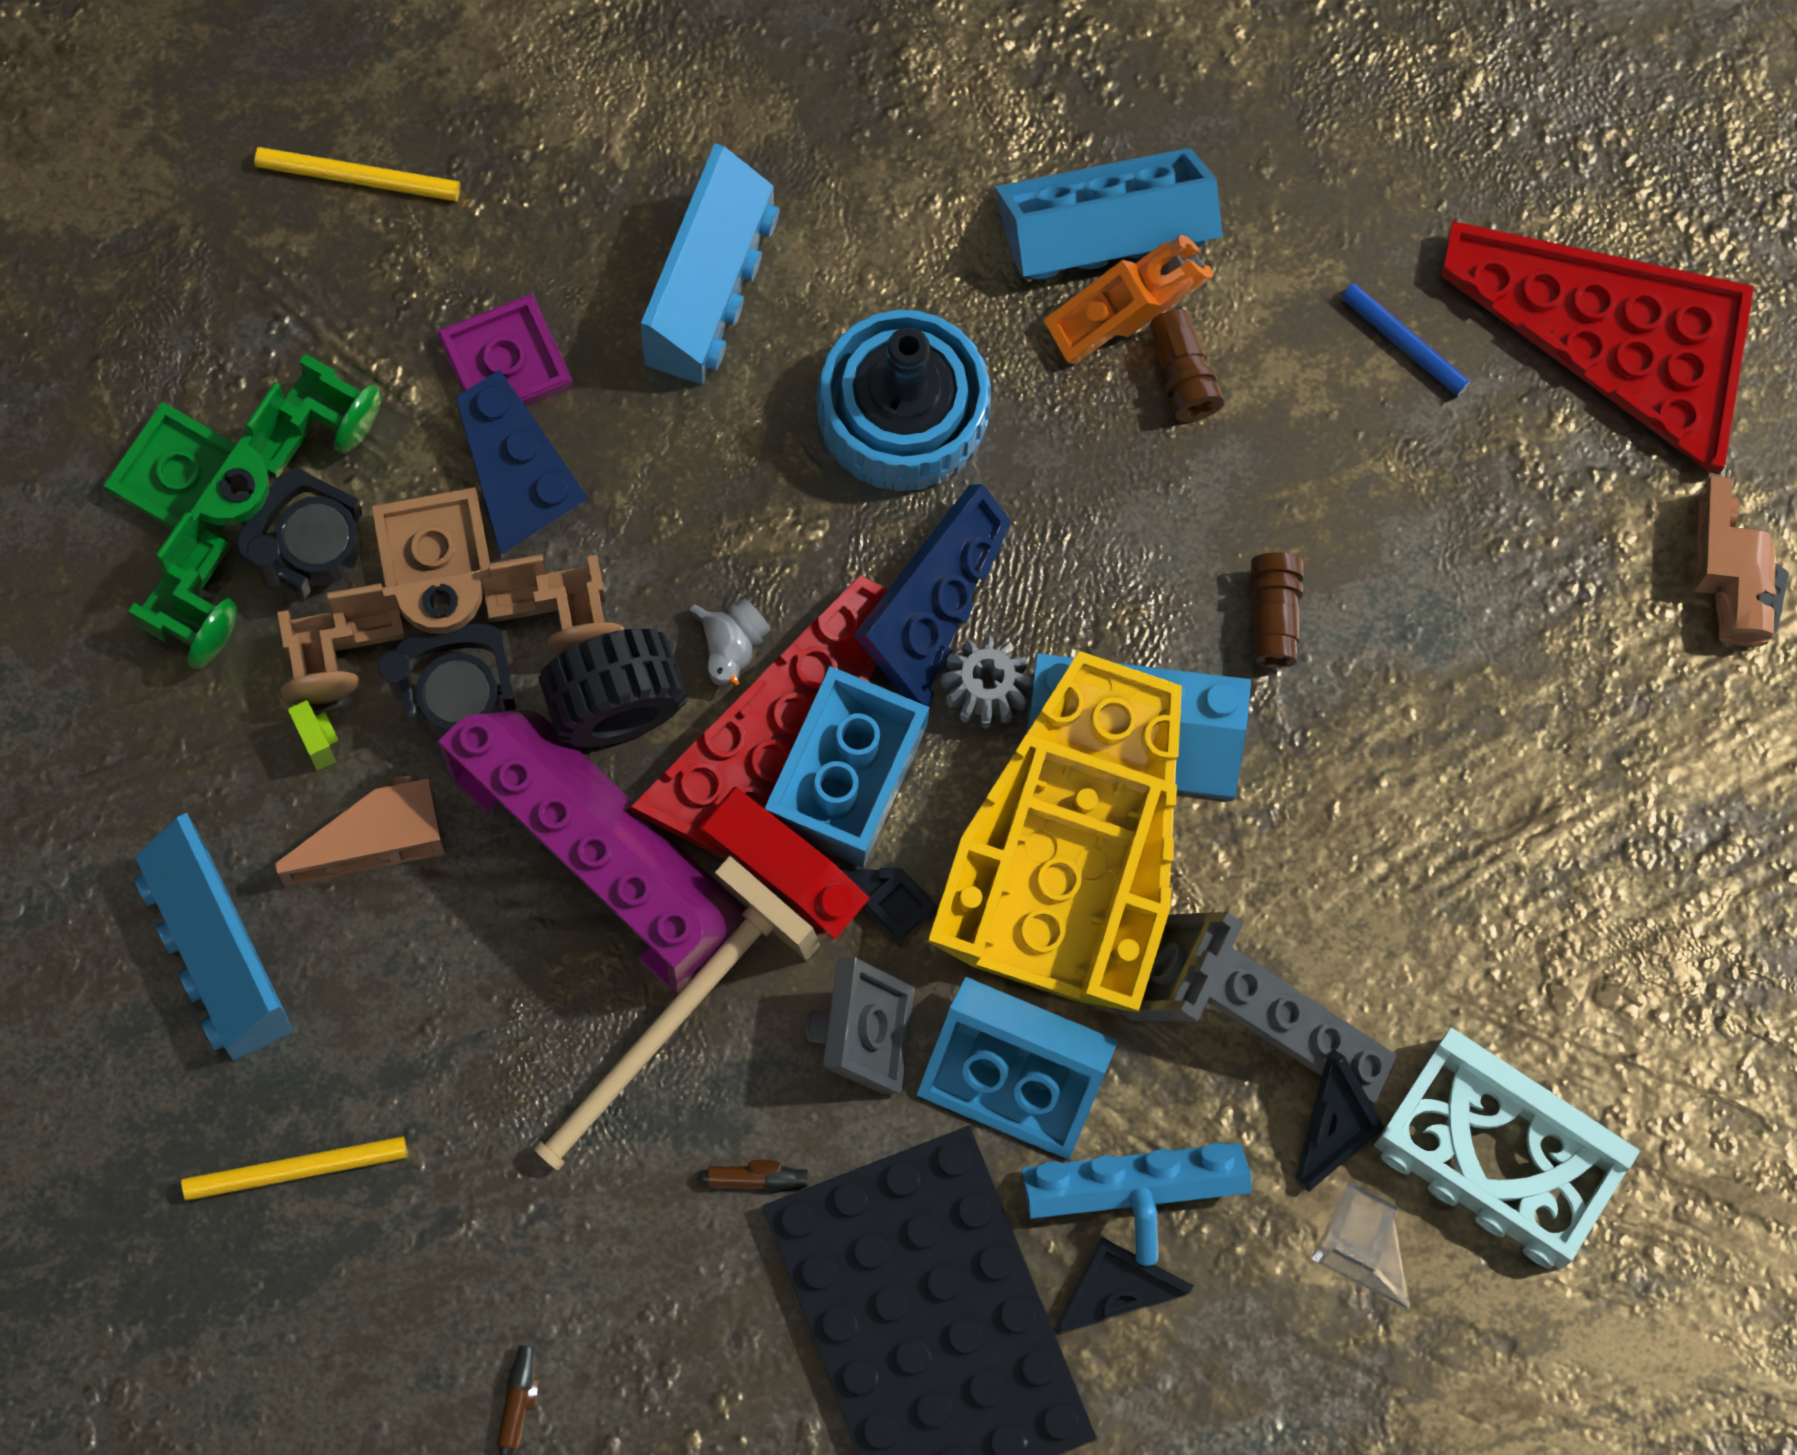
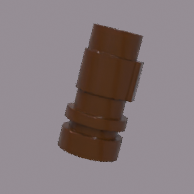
M1173 309L1159 314L1150 322V328L1155 340L1154 346L1162 370L1168 378L1165 389L1167 395L1171 398L1170 403L1175 418L1182 422H1192L1213 415L1224 406L1225 400L1220 385L1217 383L1215 371L1206 364V355L1189 312L1185 309Z
M1282 552L1265 553L1255 556L1251 560V580L1253 581L1251 583V597L1256 599V607L1253 611L1255 663L1263 667L1285 668L1297 663V644L1299 643L1300 628L1298 600L1303 597V583L1301 582L1303 581L1304 570L1303 559L1297 555Z

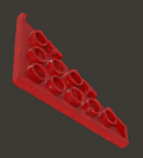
M1452 221L1440 274L1442 277L1709 473L1721 474L1726 464L1754 286Z

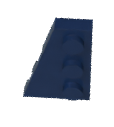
M500 369L456 397L457 409L471 458L474 462L500 559L588 503V496Z

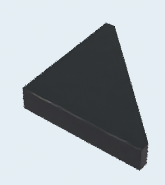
M1334 1049L1327 1054L1295 1177L1297 1184L1308 1192L1385 1128L1346 1057Z
M1101 1237L1053 1331L1062 1335L1188 1296L1194 1285L1154 1264L1149 1266L1139 1264L1136 1261V1254Z

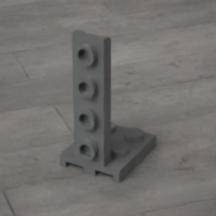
M1228 912L1168 915L1139 1011L1132 1012L1114 1009L1115 1012L1129 1021H1198L1206 1003H1209L1320 1076L1323 1074L1327 1054L1333 1049L1346 1057L1369 1101L1376 1103L1397 1055L1234 949L1233 945L1243 926V922Z

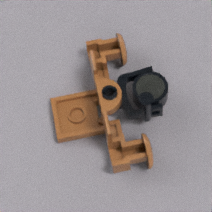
M476 487L379 504L371 507L385 587H382L380 583L327 593L328 602L332 610L331 613L292 619L288 610L277 612L283 648L288 660L291 659L294 676L293 680L279 687V694L282 699L294 705L308 700L310 705L327 704L352 694L358 686L359 677L354 673L338 671L335 651L405 639L403 620L407 619L415 628L423 630L424 633L409 637L397 646L396 651H389L381 656L378 662V671L380 676L388 681L394 698L403 702L409 728L420 727L418 710H420L426 725L437 736L443 737L457 722L466 716L500 712V695L503 697L506 711L516 709L501 631L487 624L468 625V622L475 617L481 605H487L490 623L559 611L562 630L554 633L546 640L547 648L556 655L587 639L613 631L624 630L625 628L621 624L604 621L601 603L606 601L597 554L587 556L588 566L546 573L543 554L490 563ZM442 604L449 605L445 609V615H440L439 610L435 609ZM463 648L483 649L494 654L500 684L497 685L492 670L480 658L467 653H448L435 658L423 669L417 682L415 700L411 670L420 660L440 652Z

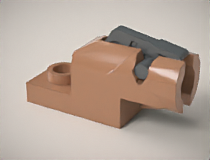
M1710 476L1698 494L1694 592L1715 594L1720 640L1736 646H1763L1768 644L1769 639L1778 631L1789 573L1776 563L1775 546L1769 532L1735 527L1738 518L1739 501L1737 497H1731L1732 478Z

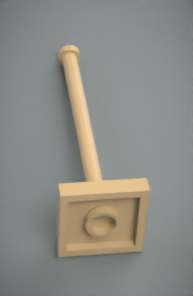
M731 856L715 873L724 889L746 908L741 914L745 920L545 1144L539 1141L533 1148L537 1154L557 1171L565 1163L561 1158L761 934L767 937L772 931L805 961L821 946L814 929Z

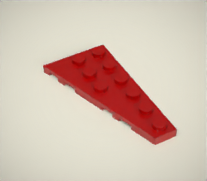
M862 575L857 577L627 810L727 860L729 856L698 827L733 787L739 788L765 809L830 666L869 682L877 664L853 635L888 589Z

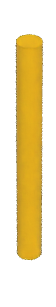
M258 147L255 154V167L455 202H457L460 192V181Z
M401 1136L184 1178L181 1180L182 1191L185 1201L405 1159L408 1158L405 1137Z

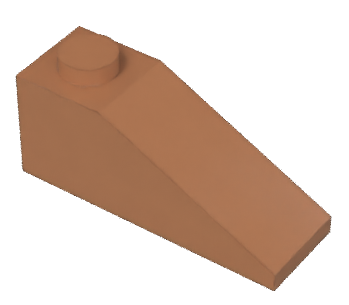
M401 776L389 780L386 783L387 787L371 791L276 862L277 874L284 888L445 855L434 794L429 778L419 780L417 776Z

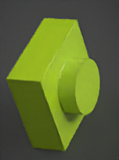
M308 700L288 708L289 714L316 771L335 763L336 760L330 745L339 740L326 713L323 712L315 716Z

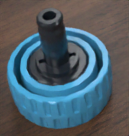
M891 310L871 315L864 320L856 322L850 326L849 330L841 334L835 340L833 348L827 352L819 374L816 395L820 433L824 436L827 449L836 457L838 464L843 469L852 473L857 479L872 484L874 487L906 491L921 490L932 485H938L948 480L953 474L960 472L965 467L966 462L974 457L980 442L983 440L991 408L990 377L987 375V365L984 358L979 354L977 346L962 330L936 315L916 310Z

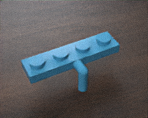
M1213 1143L1205 1147L1179 1150L1159 1149L1144 1154L1118 1157L1105 1155L1091 1160L1065 1163L1046 1162L1038 1166L1022 1167V1184L1030 1218L1132 1207L1135 1218L1136 1261L1145 1266L1153 1265L1158 1261L1157 1210L1155 1204L1252 1193L1251 1172L1241 1143Z

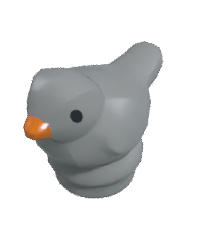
M745 597L736 604H729L726 612H708L696 604H692L687 610L704 628L709 655L706 665L708 677L715 685L720 687L739 685L738 677L740 670L747 667L752 660V647L763 642L762 637L771 631L769 625Z

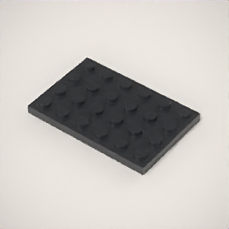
M970 1125L763 1205L767 1222L858 1455H1063L1097 1440Z

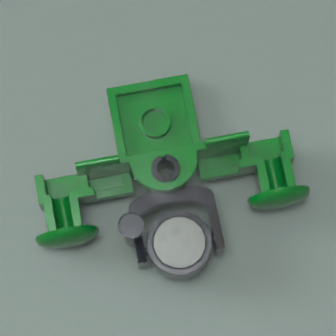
M304 354L299 361L302 374L284 399L281 385L274 382L246 422V431L237 444L168 404L161 402L104 484L107 494L172 531L155 555L162 579L143 606L134 602L128 610L133 623L165 643L172 635L191 646L187 657V666L190 668H204L214 660L226 645L234 629L238 609L230 598L221 601L215 607L198 597V594L230 549L229 542L215 535L222 525H237L239 523L244 525L238 540L240 556L245 563L259 571L262 583L266 588L277 589L283 585L305 600L311 592L309 584L329 585L343 579L355 567L360 554L359 535L354 522H357L363 514L360 500L302 469L293 468L284 472L281 476L280 474L316 421L337 432L334 441V451L336 453L346 454L355 449L368 435L381 407L382 393L375 384L368 385L361 392L340 380L335 370ZM269 477L276 479L270 487ZM239 491H246L241 494H236ZM304 492L317 496L306 497L294 502L281 515L276 527V540L266 535L275 517L294 497ZM279 553L285 566L278 562L277 557Z

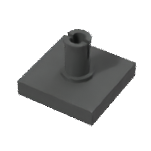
M837 958L831 1010L811 1011L805 1020V1035L808 1041L814 1044H826L823 1068L881 1094H901L915 987L857 958Z

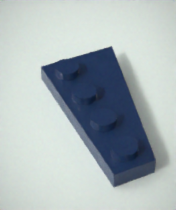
M983 484L968 485L853 635L903 697L929 707L934 696V692L930 690L938 670L946 669L947 659L953 653L949 645L959 623L967 622L974 607V604L971 603V596L979 580L987 578L1012 522Z

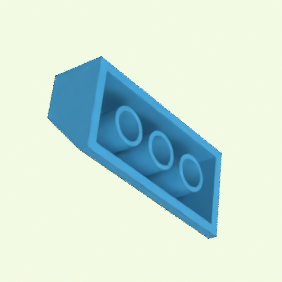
M717 143L713 145L641 321L644 365L701 385L705 381L709 368L717 371L722 362L726 349V341L722 340V336L727 324L735 326L740 317L744 304V296L739 295L745 279L754 280L762 258V252L757 250L763 235L771 237L780 212V208L774 206V186L729 149Z
M1191 148L994 186L1012 260L1023 277L1030 276L1034 279L1050 278L1057 275L1061 269L1076 266L1084 269L1100 268L1107 265L1111 259L1126 256L1133 259H1142L1161 244L1171 242L1180 235L1187 236L1198 248L1206 245L1208 240L1223 237L1217 179Z
M1037 653L1032 677L1033 685L1030 695L1026 734L1072 663L1073 657ZM1117 663L1182 685L1179 755L1176 759L1175 778L1177 793L1234 800L1247 730L1251 679Z
M187 813L176 817L135 856L142 873L133 877L147 907L157 903L164 921L156 924V928L169 954L179 950L187 969L178 972V975L190 1000L194 1002L202 999L210 1017L201 1020V1024L215 1051L225 1047L230 1057L235 1061L294 1032L201 836Z

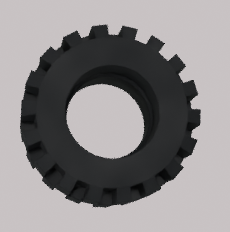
M624 629L587 639L568 648L551 660L541 670V675L538 677L558 739L564 745L573 747L606 746L647 733L662 725L679 712L686 704L688 696L666 634L657 632L654 629Z

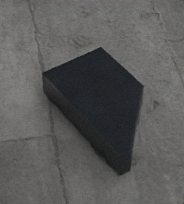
M837 866L870 897L861 909L898 947L905 943L937 913L939 906L902 868H880V870L847 869V866Z

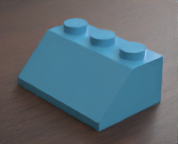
M830 666L765 809L815 849L864 869L926 731L930 707Z
M965 977L948 1011L916 1096L1069 1160L1118 1040Z

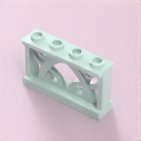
M1452 1027L1440 1040L1422 1071L1374 1143V1146L1383 1152L1381 1159L1391 1168L1405 1175H1409L1412 1171L1430 1183L1428 1190L1435 1197L1452 1206H1456L1459 1202L1477 1214L1475 1221L1482 1228L1498 1237H1504L1505 1234L1509 1235L1525 1246L1522 1251L1529 1259L1548 1269H1551L1553 1265L1563 1269L1572 1262L1625 1173L1630 1169L1641 1151ZM1443 1065L1455 1073L1451 1085L1449 1103L1422 1099ZM1486 1094L1496 1099L1499 1104V1111L1493 1116H1483L1469 1112L1470 1106L1478 1110L1484 1109L1480 1100ZM1437 1113L1448 1117V1126L1435 1124L1423 1132L1432 1133L1438 1138L1439 1145L1435 1151L1423 1150L1413 1143L1409 1133V1125L1411 1120L1417 1115ZM1517 1115L1522 1116L1530 1122L1527 1131V1148L1533 1163L1541 1174L1512 1180L1487 1179L1475 1154L1470 1126L1482 1129L1497 1128L1509 1123ZM1552 1136L1562 1143L1561 1152L1549 1153L1551 1158L1560 1164L1557 1167H1554L1543 1154L1541 1141L1544 1137ZM1452 1156L1459 1173L1444 1164ZM1595 1164L1606 1171L1585 1205L1579 1193L1569 1182L1579 1177ZM1558 1189L1570 1205L1572 1220L1567 1230L1560 1233H1550L1537 1224L1534 1214L1536 1209L1543 1207L1551 1212L1553 1219L1556 1218L1558 1213L1557 1202L1549 1192ZM1521 1200L1518 1212L1502 1202Z

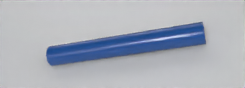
M1352 283L1343 293L1341 299L1454 395L1460 396L1469 386L1471 381L1357 284Z

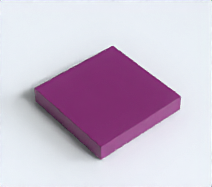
M533 293L436 331L438 340L462 393L499 369L526 407L574 388L570 373Z

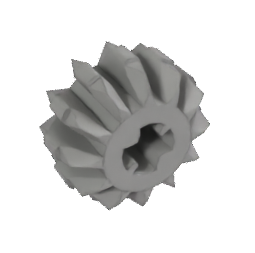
M990 635L984 638L983 646L980 650H978L974 643L967 640L962 646L963 656L950 654L947 659V666L951 671L943 674L941 679V686L951 690L946 696L945 701L948 708L964 705L960 714V720L966 723L972 719L974 714L981 715L980 724L984 729L990 727L991 718L994 714L1003 724L1011 722V709L1020 711L1025 709L1028 700L1023 693L1030 691L1033 685V679L1023 674L1028 667L1026 657L1011 659L1014 649L1011 641L1005 643L1000 650L993 649L994 641ZM990 676L992 685H994L993 689L983 688L980 677Z

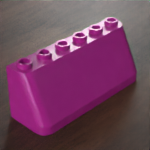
M530 710L469 715L457 722L438 740L450 780L487 815L501 803L649 946L639 956L640 963L675 996L681 992L744 921V917L741 915L743 911L738 901L659 826L628 811L627 809L634 802L576 747L567 746L560 742L554 726L539 713Z

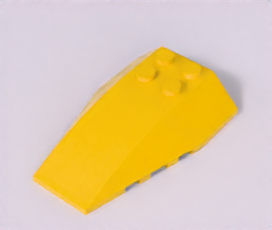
M1081 651L1077 653L962 835L931 928L928 943L974 968L1075 1002L1132 1012L1139 1011L1171 908L1172 888L1170 887L1171 862L1173 861L1174 838L1172 837L1177 794L1175 778L1176 759L1179 755L1182 685Z

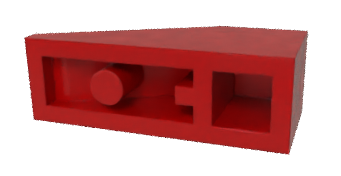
M733 787L698 827L727 856H731L814 929L817 937L836 939L870 899L831 860L737 787Z

